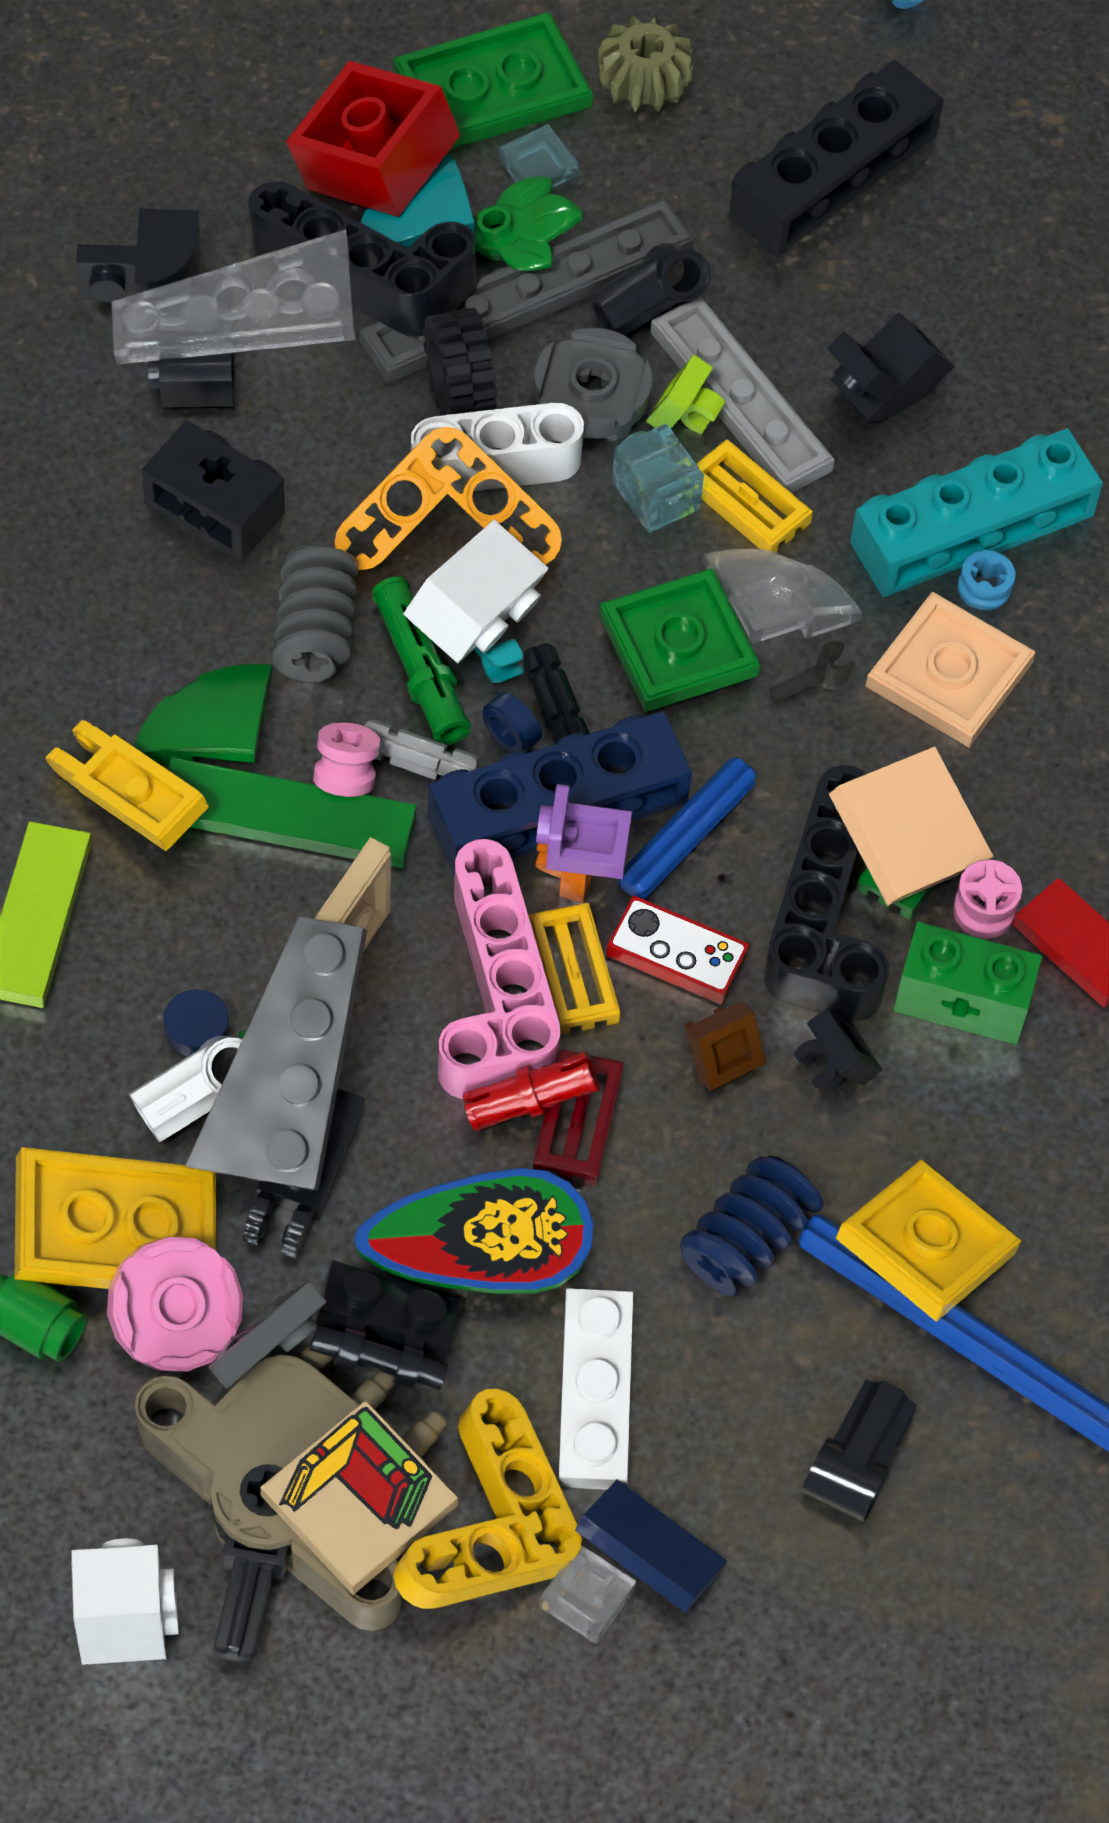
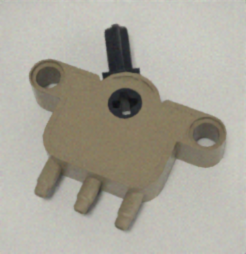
M311 1343L298 1357L277 1355L263 1359L253 1366L215 1406L188 1383L172 1376H161L151 1379L141 1387L136 1395L134 1407L140 1443L147 1452L211 1505L216 1536L224 1547L222 1553L223 1568L231 1570L215 1638L214 1651L217 1655L229 1661H250L254 1657L272 1578L285 1580L287 1570L349 1623L362 1630L375 1631L386 1628L396 1620L401 1612L403 1597L397 1590L393 1577L395 1565L398 1563L396 1559L373 1578L387 1585L390 1590L386 1595L376 1600L364 1599L356 1593L352 1595L272 1508L270 1510L258 1508L259 1505H263L265 1502L261 1497V1486L365 1400L375 1410L386 1399V1394L395 1385L392 1383V1375L378 1371L371 1379H366L349 1397L320 1373L333 1357L310 1351ZM167 1408L176 1409L184 1415L180 1421L170 1426H160L150 1420L153 1414ZM431 1411L422 1421H418L402 1439L421 1458L437 1441L438 1435L447 1426V1420L438 1411Z

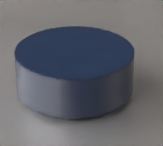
M501 692L484 706L483 720L488 731L507 751L511 753L517 751L528 752L542 739V730L536 717L516 696L508 692Z
M200 989L184 991L175 996L168 1003L164 1012V1031L168 1043L180 1054L190 1056L198 1051L208 1039L219 1035L228 1036L229 1016L224 1002L217 995Z

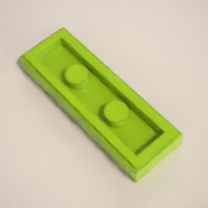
M29 821L0 916V1000L39 1008L45 1007L92 846L91 833Z

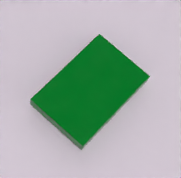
M550 12L393 57V73L442 87L460 133V137L451 149L592 107L593 93Z

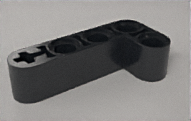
M284 182L262 184L255 188L249 196L248 205L253 245L258 254L401 334L407 336L423 335L424 319L427 318L426 316L455 311L477 287L476 239L473 231L464 224L458 222L435 224L409 248H406L302 190Z
M840 765L832 767L823 773L818 782L770 939L764 971V983L767 991L775 999L783 1003L819 1013L829 1008L851 1021H861L874 1015L882 1003L888 978L889 963L885 953L878 946L864 940L836 933L859 851L844 822L838 818H833L836 807L829 793L841 784L866 775L863 770L854 766ZM821 853L830 854L838 860L824 861L816 855ZM813 906L820 909L823 913L817 915L807 914L799 907ZM795 959L805 963L808 967L801 969L791 968L782 961ZM850 976L861 977L869 985L856 986L847 982L844 978Z

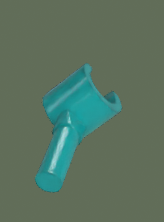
M514 639L492 646L485 653L478 647L474 649L475 653L480 656L483 669L492 683H501L524 674V670L518 663V661L523 659V653Z

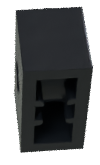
M186 420L142 468L145 504L241 562L244 561L285 514L284 478L280 477L271 465L262 460L253 461L233 449L218 433L203 431Z

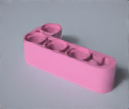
M477 839L467 843L459 850L455 859L454 901L486 1011L485 1014L461 1018L451 1022L442 1030L439 1038L438 1080L446 1092L460 1099H463V1092L472 1091L483 1086L486 1087L516 1076V1069L530 1065L533 1070L556 1063L559 1056L560 1024L513 861L505 847L489 839ZM482 879H484L488 887H492V894L484 897ZM501 929L510 933L511 936L496 939L488 936L486 932ZM517 984L523 986L528 991L521 994H510L504 992L501 988L506 985ZM524 1040H534L541 1043L544 1047L536 1051H527L521 1049L516 1044ZM463 1053H470L478 1056L481 1060L474 1064H462L453 1058Z

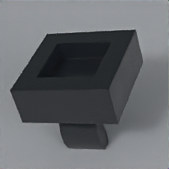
M829 1008L824 1009L807 1022L816 1039L808 1040L801 1044L794 1054L799 1062L806 1065L814 1062L819 1056L825 1055L827 1060L826 1069L811 1081L815 1088L824 1092L837 1088L844 1080V1077L863 1085L883 1070L851 1020Z

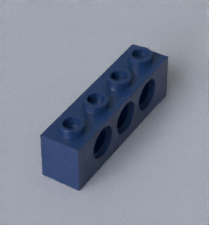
M664 711L646 717L633 715L620 720L613 727L588 735L584 733L571 734L559 740L555 745L530 753L517 751L507 754L498 760L497 763L471 771L465 769L451 771L442 776L438 781L428 785V817L451 872L455 877V859L459 850L467 843L477 839H489L500 843L507 849L512 859L536 852L538 845L536 837L541 805H554L556 792L546 789L548 786L557 784L570 786L568 803L631 811V821L685 805L688 802L692 771ZM609 767H618L624 769L626 772L621 774H613L607 772L604 769ZM500 803L507 805L510 808L503 811H496L486 806L490 804Z

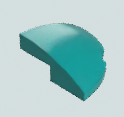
M452 154L444 156L399 217L366 208L361 220L362 224L406 248H409L429 228L442 222L464 224L474 233V219L459 168Z

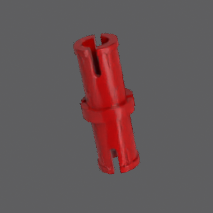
M584 1051L562 1061L533 1070L530 1065L516 1069V1076L486 1087L483 1086L472 1091L463 1092L462 1096L464 1102L467 1103L464 1104L470 1124L475 1132H479L500 1122L529 1113L532 1118L544 1115L547 1112V1107L577 1096L600 1091V1084L595 1080L598 1079L592 1059L589 1053Z

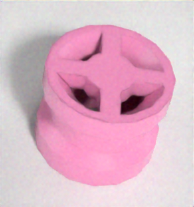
M346 722L332 723L320 729L317 748L322 754V758L315 763L313 781L316 786L327 793L345 797L361 796L373 790L376 771L371 765V761L379 754L380 737L368 727Z
M991 859L977 861L966 868L961 875L953 906L955 921L963 931L973 937L990 939L997 938L1010 929L1023 889L1020 877L1013 868L1003 862ZM979 899L985 902V907L979 904Z

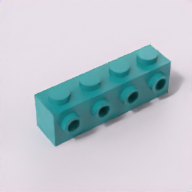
M1069 428L1048 436L1039 434L1027 439L1019 447L996 456L992 454L980 456L967 467L943 476L939 474L930 475L920 480L914 487L890 496L885 494L877 495L869 499L861 507L856 508L850 544L884 598L962 568L966 558L974 552L990 550L1000 553L1094 517L1103 482Z

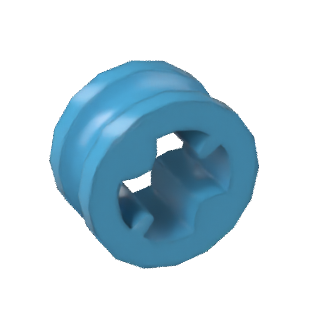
M990 550L977 551L968 556L963 563L957 590L961 599L978 610L996 609L1005 604L1011 595L1016 571L1012 562L1004 555ZM981 573L986 579L996 577L998 579L996 587H992L988 581L977 583L975 581L977 574Z

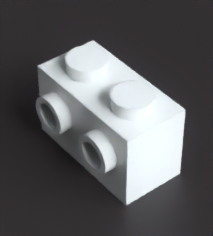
M493 520L427 578L403 615L455 662L459 663L476 647L483 653L487 652L507 630L509 625L504 621L508 617H511L518 623L529 613L541 598V594L535 590V587L549 568L496 520Z
M121 1538L107 1541L102 1545V1548L72 1550L73 1619L82 1665L166 1659L165 1635H179L177 1592H175L174 1568H160L158 1545L144 1546V1543L140 1540Z

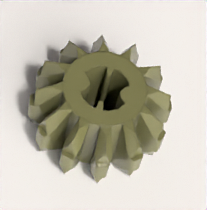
M632 15L629 23H627V27L613 24L611 31L608 33V39L602 40V45L598 50L597 63L600 64L599 80L601 88L611 90L610 94L614 104L626 100L631 101L634 112L642 104H649L659 112L664 104V100L678 103L680 96L683 94V88L688 87L693 75L694 65L691 63L692 48L690 46V39L680 37L677 23L665 27L660 26L656 15L649 23H641Z

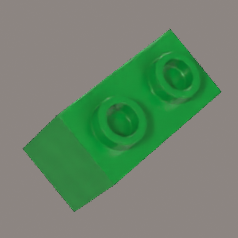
M917 921L893 1012L1017 1045L1028 1012L1042 955Z

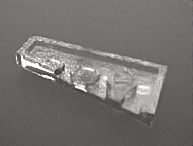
M346 229L112 301L113 351L117 365L157 361L159 359L186 358L356 340L349 242Z

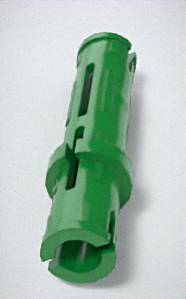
M401 576L384 579L373 588L372 599L378 606L391 636L392 643L409 678L407 683L409 696L414 703L421 705L433 733V739L446 745L456 744L470 734L472 725L466 718L454 689L457 681L453 670L449 666L443 665L433 641L403 615L414 599L408 580Z

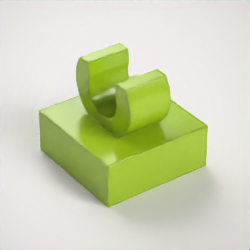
M693 354L671 379L646 422L666 435L675 423L681 419L687 428L702 434L709 422H713L725 404V400L718 393L702 387L713 367Z

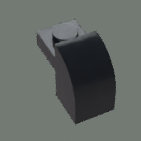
M140 208L137 246L78 244L76 266L80 299L98 300L101 302H116L118 300L136 301L137 320L149 319V307L160 306L161 287H196L200 263L199 211Z
M899 312L865 346L843 331L827 347L828 351L841 364L834 371L836 375L831 380L860 413L872 422L888 420L914 405L955 367L917 325Z

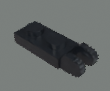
M341 1089L337 1090L319 1191L264 1181L259 1182L257 1196L244 1227L243 1241L255 1245L259 1244L268 1230L270 1219L277 1206L294 1212L291 1222L287 1225L283 1234L281 1252L293 1258L298 1257L314 1219L319 1221L363 1116L365 1097Z

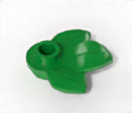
M535 176L523 179L506 188L495 205L484 208L474 215L476 250L487 259L504 260L510 268L515 270L535 271L550 268L553 265V257L548 242L582 221V211L566 197L552 194L551 178Z

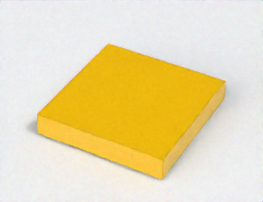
M922 1159L842 1223L835 1238L936 1322L1016 1254L1021 1243L1018 1237Z

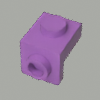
M557 784L554 805H541L536 843L548 844L546 869L623 879L632 812L568 803L570 786Z

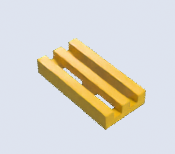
M728 439L685 472L684 485L768 557H771L778 551L779 543L784 541L787 544L793 539L796 529L800 527L804 530L811 524L813 511ZM723 462L787 517L783 520L758 499L759 495L744 482L739 483L719 464Z
M589 903L529 914V920L559 1020L560 1035L569 1034L570 1027L581 1026L582 1031L593 1029L595 1022L604 1020L607 1026L618 1024L620 1021V1009ZM577 921L600 1004L590 1006L567 926L569 922ZM544 927H553L576 1009L567 1010Z

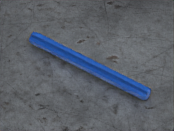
M816 1214L808 1221L807 1226L800 1234L798 1242L802 1249L1109 1452V1404L958 1304L937 1322L934 1321L835 1239L840 1229L839 1225L822 1214Z

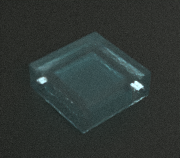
M548 124L499 147V160L516 182L529 177L545 176L551 178L552 186L555 187L578 176V161Z

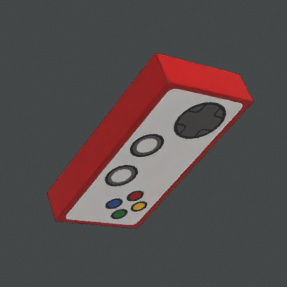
M633 895L607 944L606 956L723 1005L748 955L749 943Z

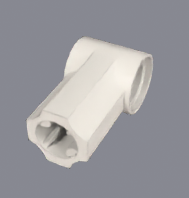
M220 1035L208 1039L198 1051L128 1094L143 1121L159 1143L211 1110L222 1086L214 1078L211 1070L214 1056L220 1050L227 1047H233L238 1050L242 1039Z

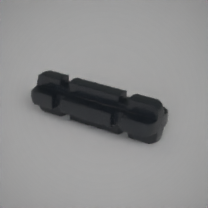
M543 643L537 647L532 646L524 652L525 659L523 665L529 680L535 683L533 690L548 728L555 733L552 735L554 743L556 744L559 740L571 734H590L584 719L578 716L580 708L565 671L559 669L561 661L555 647L549 643Z

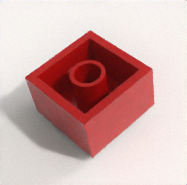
M349 60L286 142L308 190L399 217L460 137V133L441 86Z

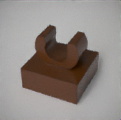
M742 1001L726 1009L719 1007L713 1010V1015L697 1023L690 1021L684 1026L698 1079L710 1091L766 1064L755 1014Z

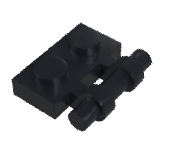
M332 1260L321 1294L326 1303L318 1309L315 1320L318 1326L313 1334L310 1351L333 1357L334 1365L354 1371L356 1365L392 1375V1383L412 1389L415 1383L441 1390L448 1369V1364L444 1362L451 1348L460 1299Z

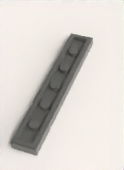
M663 199L551 247L553 265L550 268L520 271L507 266L479 278L474 292L455 311L475 308L478 315L482 318L483 329H486L489 341L588 298L589 294L641 263L654 246L662 243H672L693 249L694 239L667 201ZM379 321L360 329V343L387 384L427 367L426 362L428 359L424 352L423 342H426L424 335L407 336Z

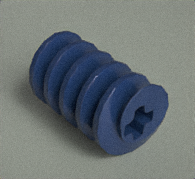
M769 1155L768 1157H758L748 1164L746 1175H741L732 1182L730 1193H725L715 1201L713 1212H708L700 1217L696 1227L697 1230L686 1233L681 1239V1254L690 1269L704 1283L726 1297L735 1295L736 1289L732 1282L733 1279L748 1287L756 1284L758 1274L750 1261L763 1268L772 1266L775 1256L766 1242L781 1250L788 1248L791 1244V1237L783 1225L795 1231L804 1230L808 1220L801 1208L817 1213L824 1207V1200L820 1192L794 1165L779 1157Z

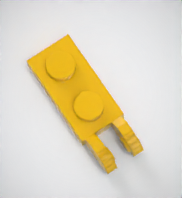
M81 720L72 730L78 743L84 749L94 754L85 765L59 747H55L45 758L54 772L77 788L80 793L164 851H167L209 807L200 791L114 734L110 737L86 720Z

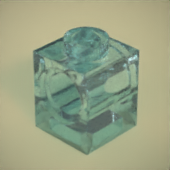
M667 423L648 432L639 431L633 433L615 447L612 482L648 533L700 510L704 474Z

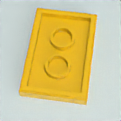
M21 1147L16 1156L14 1279L108 1289L119 1264L137 1247L163 1237L195 1238L216 1251L215 1173L191 1169L179 1164Z

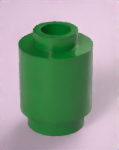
M14 1273L10 1277L4 1274L0 1275V1336L40 1360H44L47 1357L57 1362L65 1360L83 1335L87 1325V1315L77 1310V1302L46 1283L16 1280Z

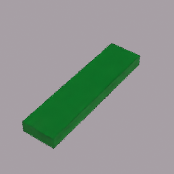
M171 757L168 770L200 791L209 806L189 828L354 860L371 837L390 847L391 867L401 869L404 867L416 819V804L370 795L354 797L337 796L327 793L313 784Z

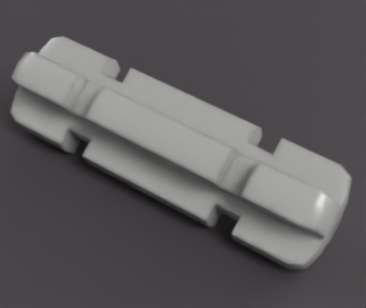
M375 719L368 720L364 725L376 732L380 737L379 754L375 758L382 761L384 756L390 757L389 764L437 780L439 775L444 776L451 771L460 769L471 771L479 768V758L475 754L455 748L453 753L446 751L448 745L400 729L398 734L391 732L392 725Z

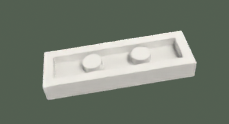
M566 1288L558 1483L560 1487L607 1490L616 1480L627 1486L633 1292Z

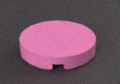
M163 1237L137 1247L119 1264L108 1288L107 1316L116 1341L132 1359L154 1370L188 1372L212 1363L224 1348V1345L232 1336H235L242 1321L243 1293L235 1269L224 1257H221L214 1249L208 1247L209 1245L195 1238Z

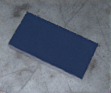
M616 1480L583 1514L575 1529L576 1532L685 1613L715 1581L727 1560L619 1480Z

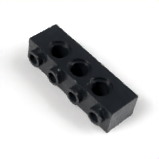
M895 59L877 73H867L859 80L853 91L837 103L831 101L824 105L813 121L797 133L791 131L784 135L770 153L756 163L749 162L737 172L731 184L732 196L729 216L779 257L935 138L938 133L944 99Z

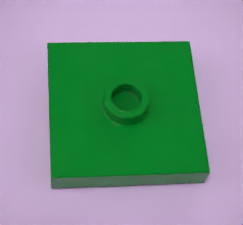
M713 568L600 603L599 617L645 713L759 676L760 663Z

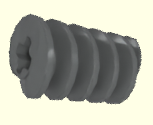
M306 545L295 547L288 551L281 565V584L278 591L280 603L276 610V622L278 624L274 629L275 646L272 649V664L280 673L289 678L302 682L320 683L330 679L336 673V665L345 663L351 655V645L348 640L352 637L353 624L350 622V619L354 616L355 605L351 599L356 595L357 590L354 578L358 575V561L353 555L341 549Z

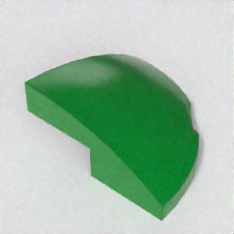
M240 664L219 668L197 676L195 681L184 686L172 696H166L157 704L140 728L134 747L161 766H169L171 757L194 762L196 757L255 763L261 723L265 721L273 672L272 664Z

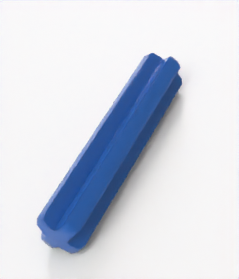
M738 757L729 759L624 866L623 879L618 881L621 889L631 897L634 895L645 899L754 787L755 770Z

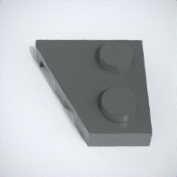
M309 1281L280 1296L224 1345V1348L216 1357L217 1360L209 1366V1369L226 1389L229 1388L264 1356L267 1355L269 1358L279 1355L284 1350L288 1352L305 1339L318 1326L310 1316L326 1303L325 1299Z

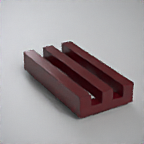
M561 1049L558 1062L579 1053ZM590 1055L596 1072L608 1076L588 1161L578 1160L576 1157L591 1093L576 1097L563 1156L551 1154L563 1101L546 1108L547 1112L544 1116L533 1169L558 1173V1177L566 1181H571L572 1176L584 1178L585 1185L596 1187L622 1079L624 1062Z

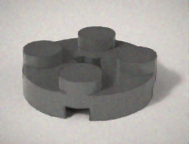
M582 328L571 331V338L561 341L556 346H554L555 340L545 346L536 361L534 370L533 391L537 404L564 403L576 409L584 421L583 438H605L617 441L628 436L632 430V425L644 416L649 407L653 384L652 368L648 360L645 364L643 358L636 353V344L628 337L612 330ZM590 375L601 377V386L605 388L588 390L578 382L586 383Z

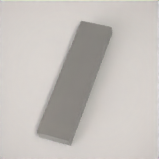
M701 296L652 320L651 334L679 369L684 366L693 354L713 367L702 387L713 390L725 400V404L718 417L752 459L789 492L794 493L833 472L835 459Z

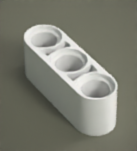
M546 403L433 416L419 422L411 433L412 450L432 430L441 427L456 428L465 433L518 486L558 482L569 479L577 473L581 465L584 421L580 413L564 403ZM454 438L451 442L444 443L437 439L433 442L431 448L435 451L436 455H442V457H435L431 464L437 470L445 465L452 467L461 478L452 482L451 486L458 493H461L468 479L478 471L483 470L485 465L478 458H475L471 468H468L457 456V452L461 447L458 440ZM486 479L478 483L473 491L505 487L498 480Z

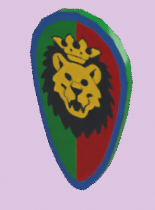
M517 1168L478 1174L437 1185L403 1197L379 1210L358 1227L355 1232L354 1247L363 1259L386 1272L410 1281L493 1294H535L558 1288L579 1273L591 1252L594 1223L585 1199L568 1181L548 1171Z

